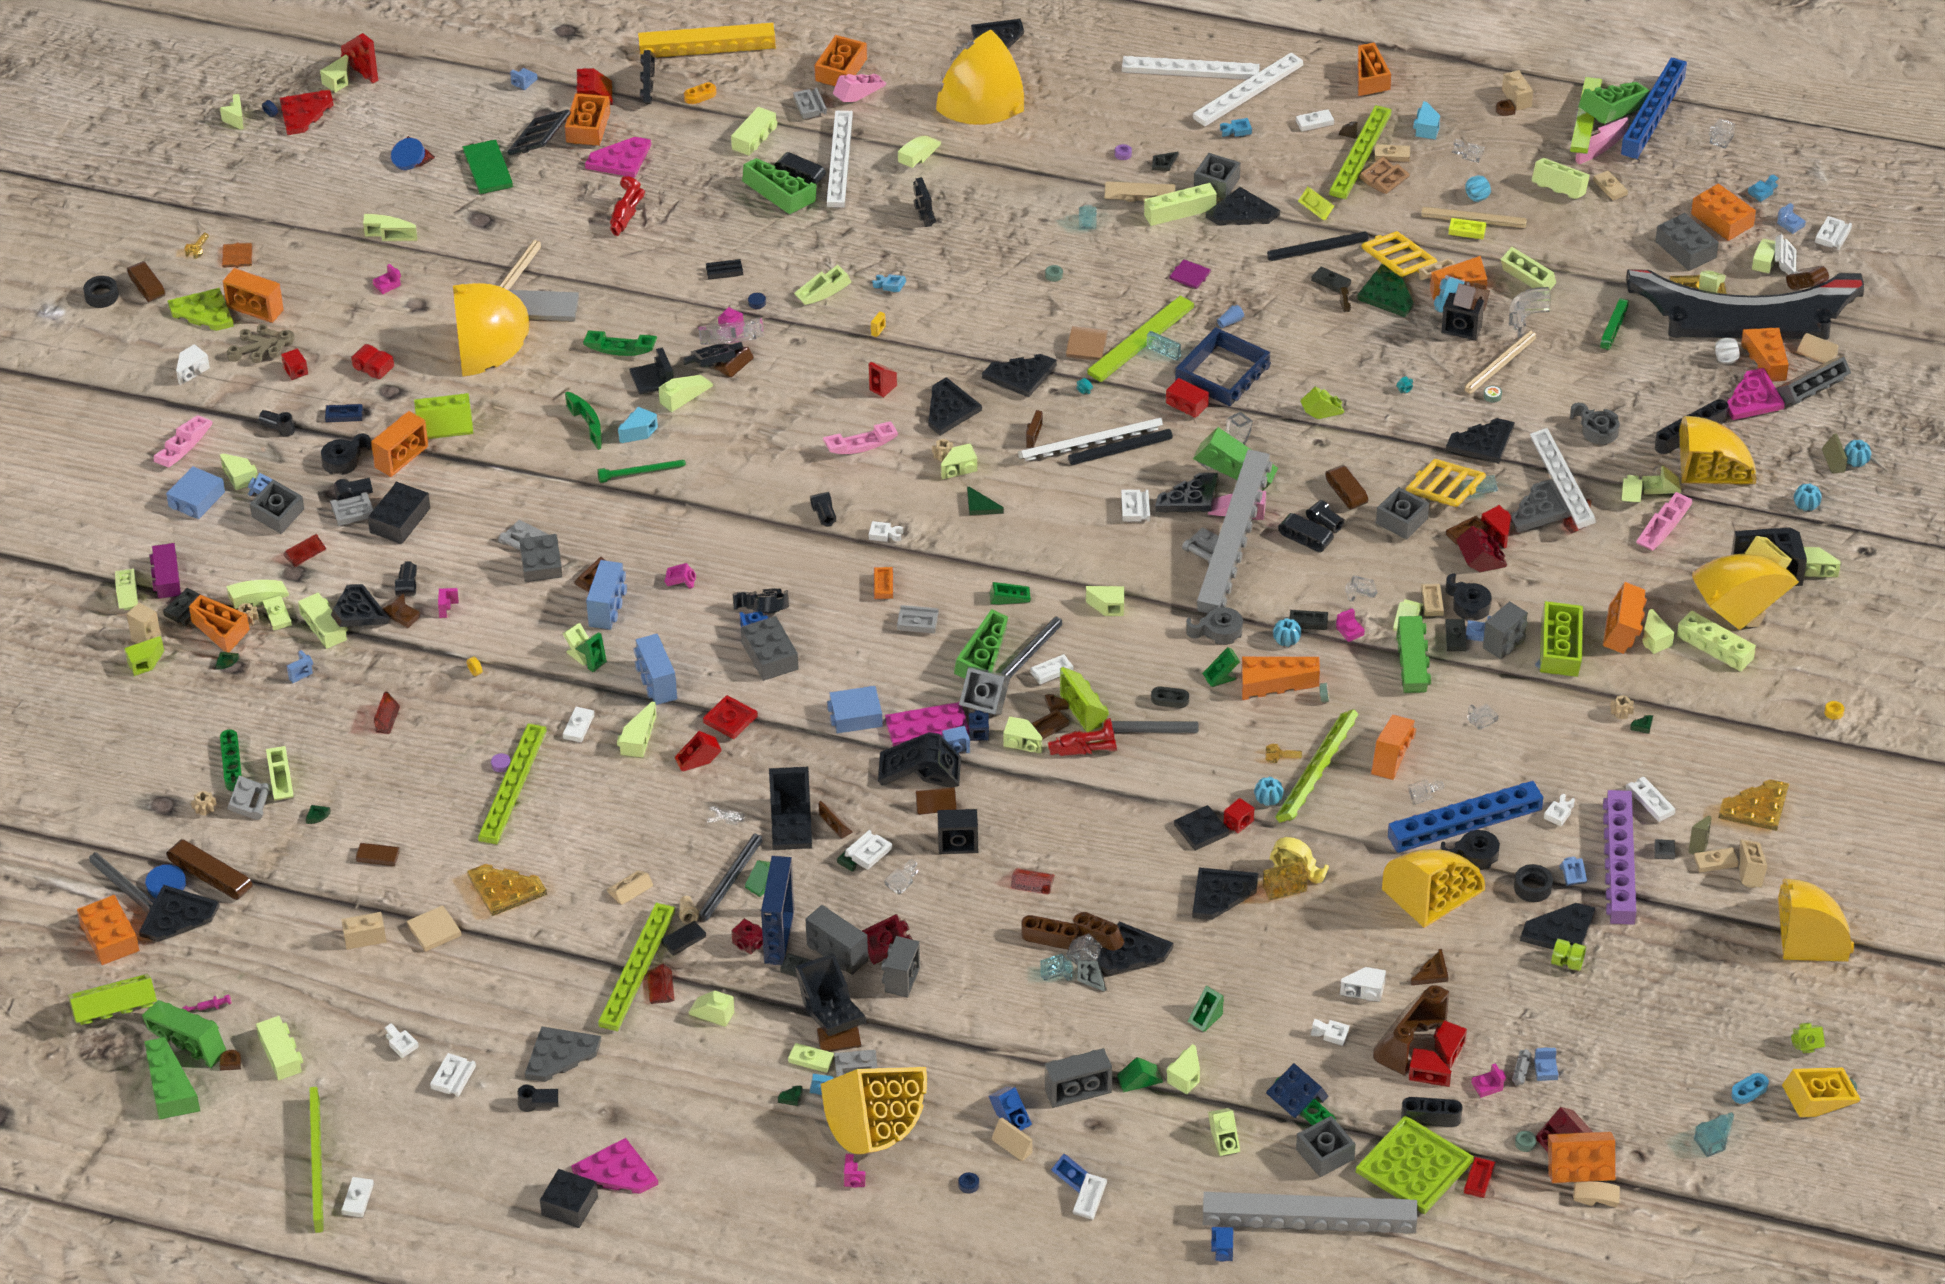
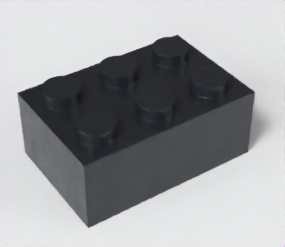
M396 481L368 516L370 533L403 544L431 509L429 493Z

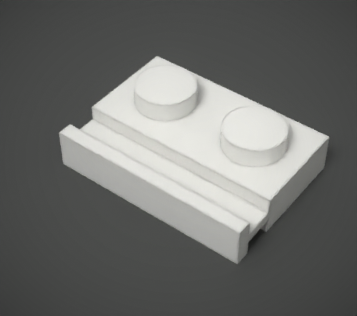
M1828 216L1815 238V243L1831 248L1834 246L1837 247V250H1840L1852 229V223L1845 224V221Z
M1780 234L1775 238V261H1779L1780 269L1789 275L1796 271V249L1787 239L1784 240L1783 235Z
M1121 490L1122 521H1141V519L1150 521L1149 491Z
M870 830L845 852L846 857L850 856L852 861L867 870L892 849V843L877 834H871L872 831Z
M448 1053L430 1083L431 1089L446 1094L453 1093L456 1097H459L476 1067L475 1061L469 1062L465 1058Z

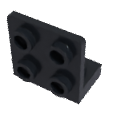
M663 347L656 349L655 363L629 369L640 395L658 391L660 386L674 379L673 369Z

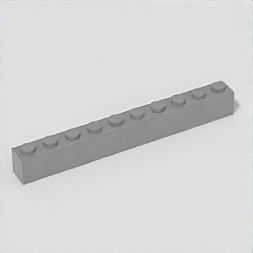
M1249 449L1246 453L1197 600L1199 612L1209 613L1215 608L1226 607L1227 605L1226 596L1231 593L1232 578H1236V566L1242 560L1241 550L1247 545L1248 538L1246 535L1252 530L1253 523L1251 520L1252 517L1255 518L1257 515L1258 507L1256 505L1257 502H1261L1263 494L1261 490L1262 487H1266V475L1272 469V462H1270V454Z
M1204 1192L1203 1225L1408 1234L1416 1233L1417 1200Z

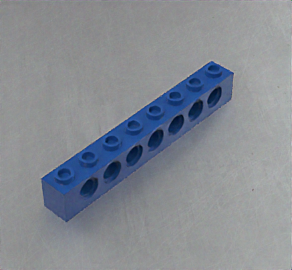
M1670 58L1623 137L1621 155L1638 159L1685 79L1686 61Z
M1534 781L1521 783L1510 788H1504L1493 793H1487L1483 796L1388 823V838L1397 853L1541 811L1543 795Z

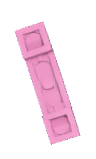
M890 421L874 425V430L845 438L841 434L823 437V441L832 453L855 454L886 444L897 437L898 432Z

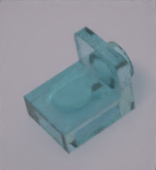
M1091 205L1079 207V229H1096L1097 207Z
M1063 954L1040 960L1041 977L1044 981L1061 975L1067 981L1072 980L1071 972H1073V965Z

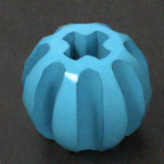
M1473 176L1465 184L1466 193L1473 201H1483L1491 193L1490 184L1484 176Z
M1852 440L1845 446L1844 452L1847 457V463L1852 465V467H1862L1869 462L1871 449L1866 442H1863V440Z
M1811 483L1800 485L1795 490L1793 496L1795 505L1799 509H1803V511L1815 510L1822 500L1819 488Z
M1285 618L1275 624L1273 637L1279 645L1290 647L1299 642L1301 628L1295 620Z
M1270 776L1260 779L1254 789L1256 800L1265 806L1279 803L1284 792L1281 782Z

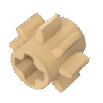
M947 439L936 441V445H932L934 459L937 458V460L942 462L953 448V442H949Z
M250 603L239 605L238 611L247 614L249 626L254 625L255 620H259L257 607H252Z
M1617 696L1616 701L1611 700V714H1614L1617 719H1628L1629 714H1634V701H1630L1627 696Z
M200 791L193 795L194 800L191 801L192 809H195L196 814L199 813L201 815L210 814L214 811L213 806L217 805L216 799L212 797V793Z

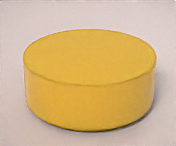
M475 656L467 659V667L473 676L482 674L483 670L478 659Z
M1830 701L1825 705L1824 714L1829 719L1838 720L1843 717L1845 708L1838 701Z

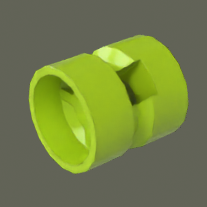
M1557 939L1551 964L1561 967L1567 965L1568 969L1580 971L1586 953V946L1577 943L1570 945L1569 941Z

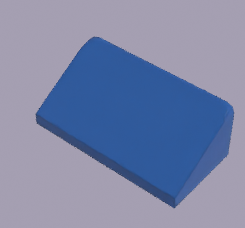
M1063 1154L1051 1169L1080 1193L1086 1173H1088L1069 1156Z

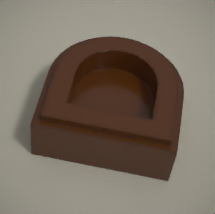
M1507 99L1497 102L1496 113L1501 116L1515 115V108L1511 100Z
M236 1050L224 1051L220 1056V1071L241 1070L240 1053Z

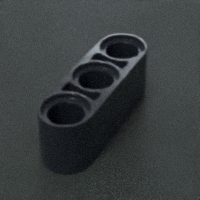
M786 152L774 164L776 170H785L789 172V176L794 178L801 177L808 184L812 182L817 185L826 175V171L821 165L790 152Z
M1289 513L1278 525V531L1281 535L1316 552H1323L1334 539V535L1329 529L1294 513Z
M1407 1097L1402 1101L1401 1119L1406 1115L1421 1125L1457 1127L1462 1121L1463 1106L1461 1102L1454 1099Z

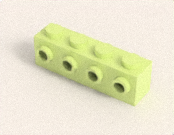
M1207 183L1144 200V216L1150 226L1205 213L1216 205L1217 193L1212 185Z
M1692 610L1678 624L1677 637L1740 672L1754 659L1756 645Z

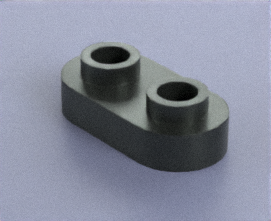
M1158 686L1151 691V701L1158 706L1184 708L1189 704V693L1184 689Z

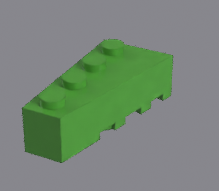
M758 158L743 164L742 181L788 214H792L815 202L816 184L812 182L810 184L805 183L801 177L794 178L789 176V172L776 170L775 166Z
M993 609L990 610L957 657L954 670L955 675L965 679L968 667H978L994 672L1006 633L1008 616Z
M1399 616L1396 639L1398 640V653H1400V667H1403L1401 669L1403 693L1427 692L1428 685H1431V674L1427 673V668L1430 666L1429 656L1426 657L1425 651H1428V640H1424L1426 623L1422 622V616Z

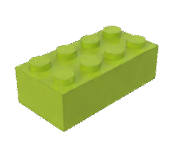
M1545 601L1541 616L1540 672L1578 677L1582 663L1583 606Z
M148 973L68 994L73 1018L76 1023L80 1022L81 1025L93 1022V1018L107 1019L113 1017L112 1013L120 1011L121 1014L132 1012L134 1007L148 1008L153 1006V1002H157L152 979Z

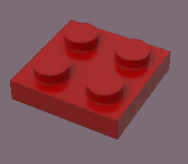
M726 695L703 717V723L735 739L758 717V713L755 709Z

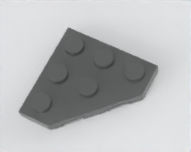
M1549 479L1536 483L1531 487L1530 494L1523 498L1519 504V509L1512 513L1511 523L1518 533L1570 517V511L1553 480Z
M541 1026L525 1071V1079L546 1082L552 1079L553 1075L561 1071L565 1073L577 1067L578 1063L585 1059L591 1060L595 1058L601 1044V1036Z

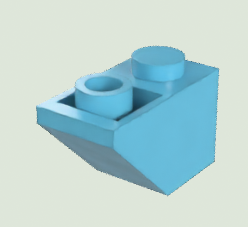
M1423 101L1422 107L1418 108L1417 111L1418 119H1415L1413 129H1416L1415 136L1436 140L1440 126V115L1427 102Z
M1446 275L1445 279H1442L1439 289L1441 291L1434 301L1435 310L1443 312V306L1449 292L1456 294L1458 284H1464L1465 281Z
M637 407L634 412L630 413L628 419L619 426V442L627 443L648 439L658 428L657 414Z

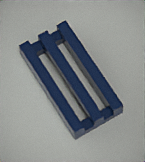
M326 405L325 422L362 421L363 405Z

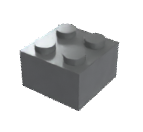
M1208 153L1194 173V187L1210 183L1217 193V197L1226 198L1240 179L1241 162Z
M272 479L250 503L252 518L282 534L304 510L303 496Z
M1398 487L1377 507L1376 524L1407 540L1428 519L1429 502Z
M557 534L519 539L525 582L562 577Z
M1509 601L1485 621L1483 649L1499 659L1509 655L1517 645L1522 644L1526 639L1528 612Z
M968 667L959 705L995 715L1002 714L1011 676L978 667Z
M896 936L894 943H890L887 959L884 958L881 970L884 971L882 983L885 984V993L909 997L920 970V941Z
M1332 1116L1297 1133L1296 1150L1319 1177L1355 1160V1142Z

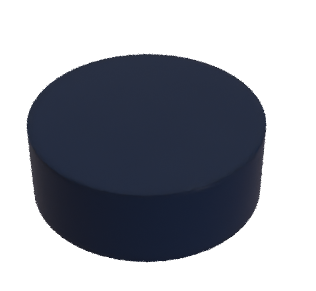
M266 100L262 103V109L269 117H274L278 114V109L272 101Z
M758 292L752 293L748 297V305L753 309L763 308L766 305L765 295Z
M971 1172L963 1173L958 1179L959 1189L967 1194L976 1192L979 1189V1177Z

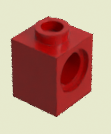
M298 348L281 354L283 368L291 380L308 375L307 361Z
M1239 798L1224 810L1223 824L1239 834L1254 821L1255 808Z

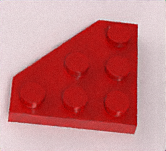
M362 33L340 46L341 57L347 55L349 65L355 71H358L365 79L372 83L379 81L374 41Z
M330 90L279 98L287 135L305 133L312 122L315 123L323 116V112L333 106Z

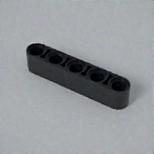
M1717 399L1687 416L1701 417L1723 424L1727 421L1729 404L1725 400ZM1682 418L1656 433V452L1667 454L1680 447L1679 429Z

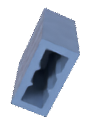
M192 466L166 493L168 506L173 510H178L188 516L200 519L225 493L224 482L222 478Z
M875 686L829 692L830 700L827 701L828 712H832V715H830L831 726H835L837 734L883 727L882 710Z

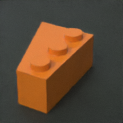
M1375 42L1358 45V96L1390 90L1391 72Z
M1481 256L1431 272L1430 291L1433 300H1435L1436 296H1439L1441 291L1439 289L1442 279H1445L1446 275L1467 282L1486 285L1485 289H1487V276Z
M1744 329L1741 346L1749 352L1751 360L1754 359L1758 364V369L1764 368L1772 382L1786 381L1789 364L1780 329Z
M199 595L189 606L192 623L224 652H230L250 630L247 614L203 595Z
M1392 714L1376 740L1371 774L1394 780L1405 752L1410 746L1411 739L1415 738V720Z

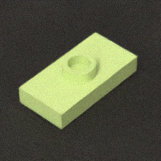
M281 596L263 600V606L273 631L292 626Z
M795 1043L788 1057V1063L827 1073L833 1062L834 1053Z

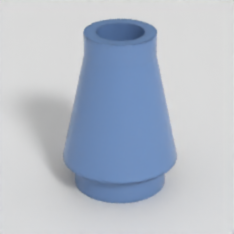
M1238 305L1231 306L1217 319V323L1221 328L1242 321L1244 312Z

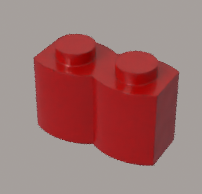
M364 344L351 356L353 367L357 371L367 373L372 378L381 379L394 367L393 357L390 354L378 350L369 344Z

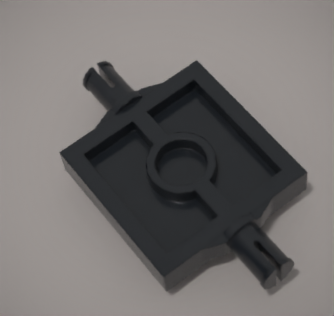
M915 178L913 182V191L916 199L913 200L915 210L918 209L920 221L924 222L925 227H930L936 223L934 211L932 210V199L923 178Z
M722 342L690 351L691 356L683 358V363L687 365L695 362L701 367L707 368L717 362H729L731 358L736 357L735 351L743 349L742 342L735 344Z

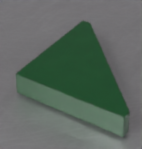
M970 486L967 487L969 515L1004 514L1003 506Z

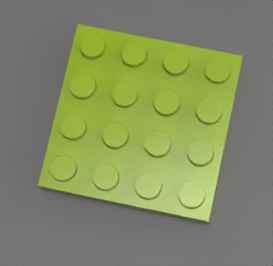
M1405 1115L1356 1167L1355 1173L1398 1199L1417 1200V1210L1425 1215L1473 1163L1474 1156Z

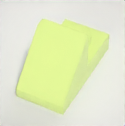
M235 94L233 95V102H230V106L221 107L220 112L223 122L241 130L244 129L240 95Z
M1710 270L1701 271L1699 289L1717 293L1719 285L1725 281L1726 275Z
M1664 466L1661 467V475L1642 476L1644 495L1681 493L1679 477Z
M1404 599V602H1400L1393 630L1397 631L1399 616H1420L1423 604Z
M577 623L562 634L570 646V649L566 652L584 666L587 664L586 657L575 648L589 637L581 624Z

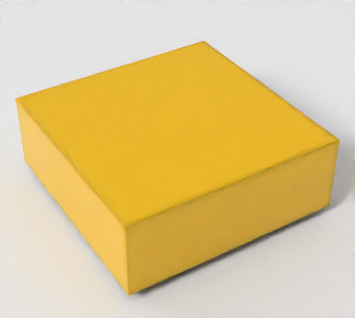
M880 311L871 321V335L874 337L879 336L886 327L885 313Z

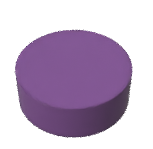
M1126 144L1118 145L1115 147L1114 155L1119 160H1128L1132 156V148Z
M503 753L494 755L491 759L492 769L500 773L506 772L511 759Z

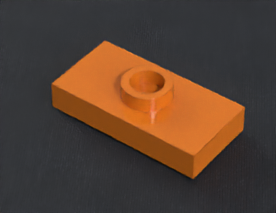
M874 567V599H893V567Z

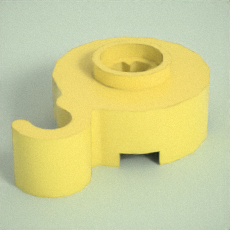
M1291 837L1278 839L1269 857L1274 863L1273 867L1280 873L1291 876L1292 873H1299L1300 876L1306 875L1308 880L1314 883L1323 882L1329 868L1328 865H1324L1322 869L1315 866L1316 860L1313 858L1310 848L1301 840Z

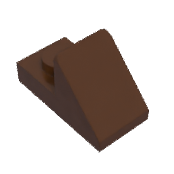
M404 594L390 599L382 606V609L390 619L406 628H409L420 618L419 611L405 604Z

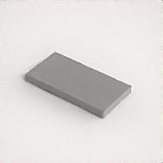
M508 290L524 303L528 311L529 320L575 321L579 292Z

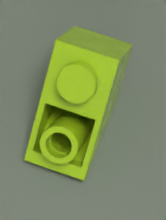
M1316 386L1300 400L1305 412L1316 419L1344 413L1342 401L1337 396L1333 397L1325 389L1321 390Z
M161 636L124 648L127 663L134 676L153 670L164 653Z

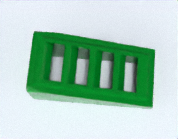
M992 583L989 594L990 603L993 605L1028 603L1031 601L1029 586Z

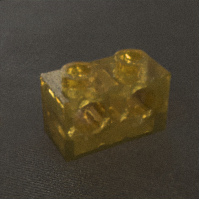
M1302 861L1263 870V888L1269 901L1307 892L1308 874Z

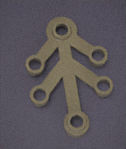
M259 324L257 326V333L261 336L267 335L272 338L253 335L249 329H242L240 331V339L255 343L242 347L230 346L227 350L228 360L232 362L239 361L243 353L256 349L259 350L251 354L253 363H260L267 350L271 358H277L284 346H289L293 343L295 335L290 330L279 332L268 329L266 324Z

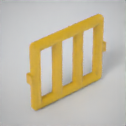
M1398 231L1384 236H1375V239L1361 245L1364 251L1400 277L1414 272L1419 273L1420 268L1437 262L1436 258ZM1394 239L1401 242L1380 251L1372 248ZM1406 248L1414 251L1392 260L1385 257ZM1418 257L1426 260L1405 269L1397 266Z
M1433 459L1422 471L1419 470L1415 474L1416 478L1405 490L1415 496L1458 507L1469 495H1473L1476 492V487L1485 479L1486 474L1439 459ZM1435 467L1443 468L1424 490L1416 488ZM1451 471L1459 473L1440 494L1432 493ZM1467 476L1475 477L1455 499L1448 497Z

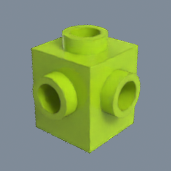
M1801 1023L1798 1028H1793L1791 1041L1795 1049L1801 1050L1803 1053H1813L1816 1048L1825 1047L1823 1027L1812 1025V1023Z

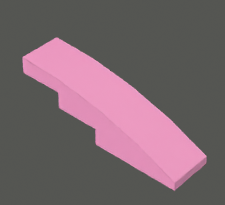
M1626 117L1598 128V133L1591 136L1588 154L1576 153V162L1579 165L1587 162L1615 145L1626 134L1629 119Z
M197 415L176 428V435L165 442V449L154 455V462L168 468L175 464L197 444L211 427L213 421Z
M1675 492L1669 503H1665L1659 513L1654 514L1636 543L1649 550H1655L1692 505V499Z

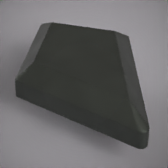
M1179 152L1154 155L1152 170L1170 171L1179 156Z
M1078 960L1077 981L1106 991L1099 961Z

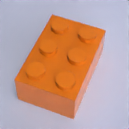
M835 35L814 65L815 81L836 86L839 76L857 75L867 60V43Z
M575 93L570 108L571 114L565 124L566 143L600 146L610 115L609 96Z
M1719 183L1694 197L1691 211L1693 216L1727 241L1752 228L1756 213L1755 209Z
M233 268L223 280L227 308L273 323L283 312L280 283Z
M408 411L391 426H388L380 435L376 436L371 441L375 468L392 477L429 447L425 420Z
M1627 582L1623 583L1608 607L1603 640L1604 647L1622 654L1625 653L1628 647H1632L1635 637L1641 634L1643 628L1641 625L1645 614L1643 608L1647 601L1645 589Z
M115 895L77 909L80 926L101 965L140 951L137 936Z
M1612 1132L1549 1134L1548 1175L1551 1182L1616 1180L1615 1138Z

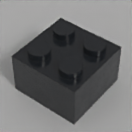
M1449 292L1443 306L1441 333L1476 341L1482 328L1484 300L1478 299L1474 310L1453 305L1456 294Z
M977 809L937 810L939 855L978 853Z
M558 1168L540 1198L541 1215L580 1228L598 1198L597 1181Z

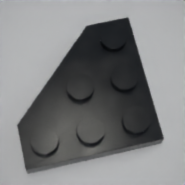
M1021 18L971 25L974 40L983 33L992 30L1002 40L1007 49L1024 35Z
M644 50V54L640 56V63L643 66V72H640V81L643 83V89H640V99H643L644 103H652L650 93L653 92L654 85L651 77L655 76V54L651 50Z
M1239 187L1208 210L1205 218L1219 226L1236 222V225H1251V222L1269 224L1280 216V210Z
M1036 354L1034 358L1009 359V362L999 364V361L991 362L982 372V379L1030 397L1057 366V360L1043 354Z
M947 377L932 385L928 426L940 436L982 411V405Z
M1495 418L1488 424H1478L1469 427L1465 432L1459 433L1457 431L1451 433L1446 445V451L1499 464L1514 430L1515 422Z
M1198 473L1194 475L1193 480L1177 484L1167 494L1165 492L1160 493L1155 505L1156 512H1211L1219 480L1218 473Z
M363 584L346 585L344 592L331 613L332 618L339 627L388 624L390 619Z
M1199 867L1192 918L1213 920L1256 894L1259 873Z
M163 885L139 931V936L160 942L210 923L220 907L219 901Z
M1573 903L1528 920L1524 925L1520 941L1554 950L1557 939L1569 941L1570 945L1574 943L1583 945L1595 914V907Z
M1119 921L1117 925L1124 940V945L1120 949L1113 951L1102 947L1093 961H1099L1103 973L1112 975L1165 962L1173 950L1174 943Z

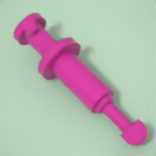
M229 994L220 999H217V996H213L212 1000L199 1002L196 1006L192 1007L186 1005L183 1009L189 1012L195 1009L201 1011L215 1007L217 1010L219 1005L225 1003L230 1005L232 1002Z

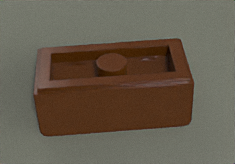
M743 347V349L735 351L736 357L731 358V361L719 362L714 368L728 377H733L754 357L749 347Z
M602 556L599 557L573 583L589 592L600 560H606Z
M955 787L916 791L917 814L937 813V810H957Z
M819 801V816L841 839L853 833L829 806Z
M858 1026L828 1036L822 1028H817L820 1050L832 1052L862 1047Z

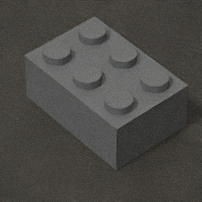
M1686 213L1657 226L1655 242L1688 271L1717 258L1719 242Z
M777 616L741 627L742 645L763 681L799 670L798 653Z
M823 905L819 906L805 918L806 940L811 950L817 951L823 956L833 953L841 970L851 975L868 962L867 934Z
M1104 1048L1045 1063V1092L1052 1108L1112 1093V1065Z

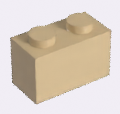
M1518 70L1503 74L1502 91L1511 100L1515 110L1518 111L1532 107L1533 90L1521 72Z
M138 603L126 614L132 641L138 644L161 636L156 611Z
M381 912L341 919L346 950L386 943Z

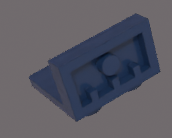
M1295 1063L1266 1091V1094L1293 1118H1296L1313 1099L1318 1098L1324 1102L1329 1097L1325 1090Z

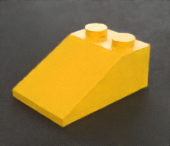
M1844 1068L1792 1069L1782 1084L1799 1117H1817L1858 1103L1861 1100Z

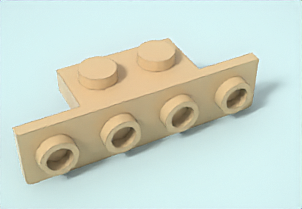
M1106 182L1104 199L1144 202L1148 198L1175 192V185Z

